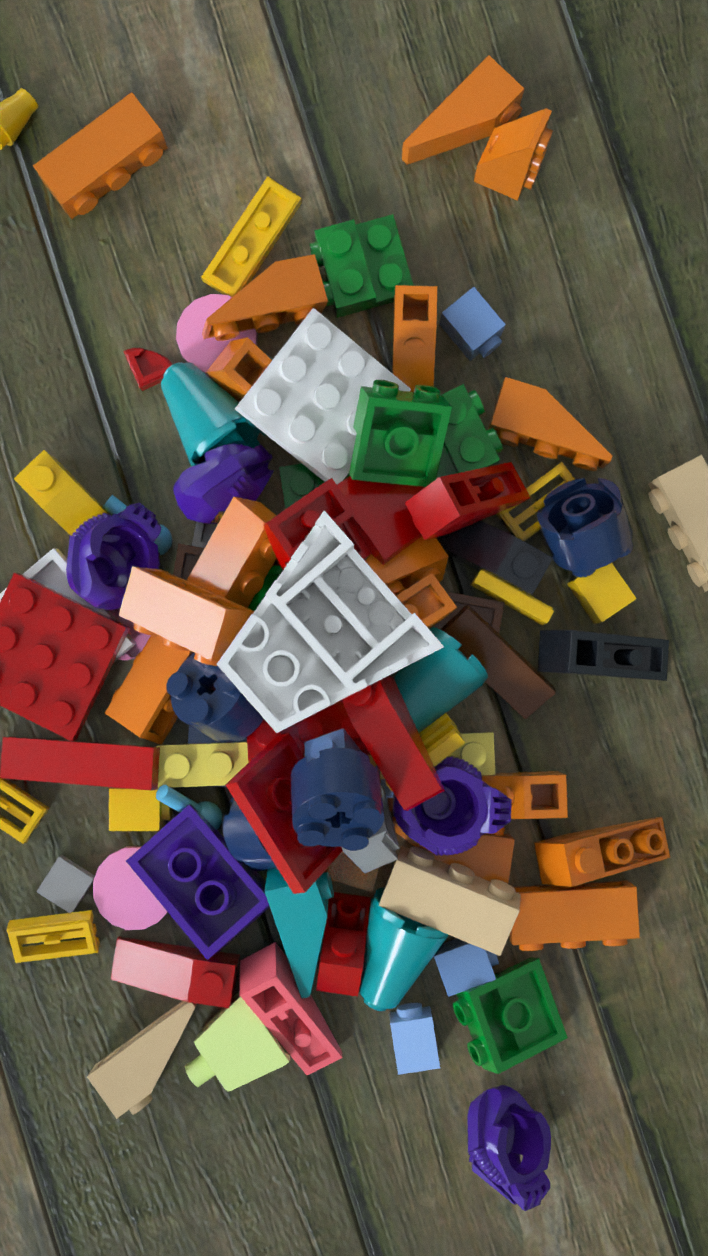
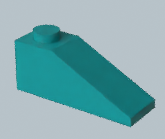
M278 868L270 869L267 871L265 894L302 999L308 998L311 994L326 925L328 899L334 897L331 877L328 872L322 873L305 893L293 894Z

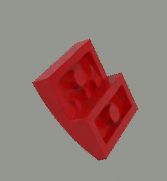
M351 476L337 484L356 513L350 518L351 522L372 552V555L382 565L422 537L420 531L413 523L412 516L405 502L425 487L352 480Z
M333 478L328 479L263 524L271 547L283 570L297 548L315 526L323 511L331 517L353 542L354 549L363 559L372 554L350 520L356 513Z

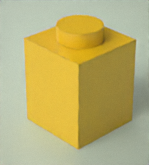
M613 563L596 569L590 576L576 577L567 583L594 624L605 621L637 599Z
M109 788V831H160L166 825V820L172 819L173 809L156 799L157 790Z

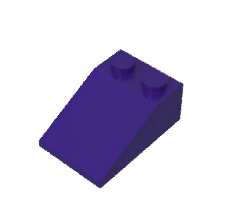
M191 804L126 860L207 960L222 951L270 908L265 894L266 881L257 871L249 869L251 868L243 861L238 862L231 855L224 837Z

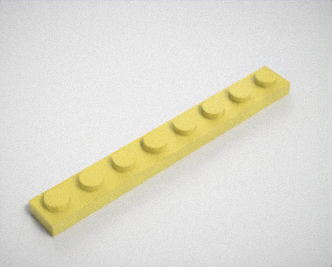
M460 733L465 743L449 756L459 757L468 761L469 764H473L481 772V776L495 775L494 733ZM247 741L156 746L160 747L158 788L162 785H167L171 788L224 786L249 763ZM368 755L370 758V764L376 767V763L373 760L372 756ZM380 771V778L385 779Z

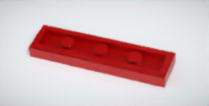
M12 736L2 737L0 778L150 791L158 790L160 747Z

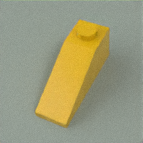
M45 450L14 478L34 501L69 535L76 532V529L89 518L98 514H109L70 472Z

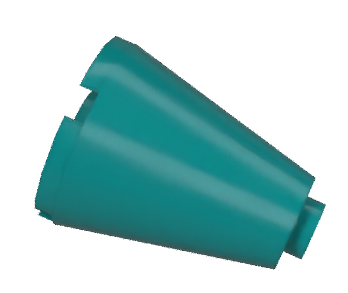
M178 362L167 368L161 381V389L191 467L206 462L205 453L214 448L228 444H239L255 448L260 444L257 437L259 433L264 436L265 433L237 412L235 408L239 401L195 364Z
M434 626L429 630L444 647L398 670L394 677L418 733L483 686V683L488 678L485 668L473 654L467 660L463 653L458 650L462 644Z
M385 887L378 888L371 900L363 971L359 987V993L364 998V1003L377 1011H385L386 1009L397 1007L449 936L446 933L378 906Z

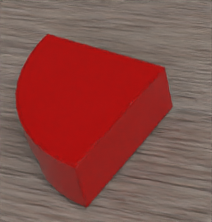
M131 348L123 351L141 391L161 383L164 378V372L173 365L163 355L144 348Z

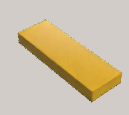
M267 176L201 276L202 281L223 295L230 297L236 295L251 282L302 204V198Z

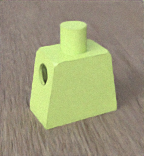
M240 991L234 996L230 1008H222L198 1032L195 1038V1046L201 1054L187 1063L185 1070L189 1079L196 1087L201 1086L216 1075L224 1089L232 1091L290 1062L288 1052L239 995Z

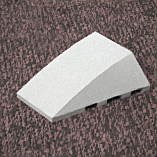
M323 511L315 526L297 548L287 566L269 588L264 599L248 618L217 665L274 731L278 733L444 646L415 613L411 614L357 553L353 542L331 517Z

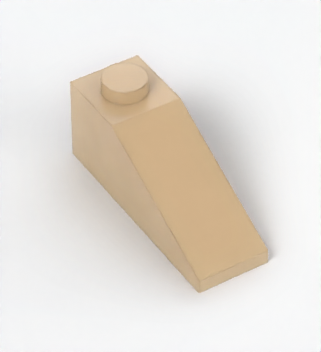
M181 1001L95 1064L88 1074L87 1078L116 1119L128 1110L132 1115L136 1114L153 1099L151 1093L195 1010L196 1003Z

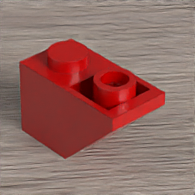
M334 892V897L329 898L316 991L358 997L363 971L371 897Z

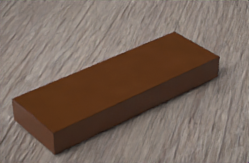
M468 604L440 629L462 644L458 650L463 653L467 660L472 654L479 660L488 674L485 682L523 718L527 719L556 693L555 687Z

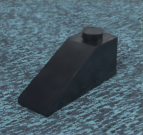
M481 520L450 534L436 537L447 554L477 571L485 569L529 595H533L553 557L521 539Z
M540 630L538 672L667 681L669 640L577 630Z

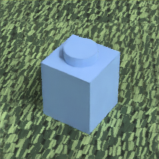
M407 1003L398 1006L396 1012H389L398 1075L439 1069L440 1063L430 1006L422 1007L421 1003Z

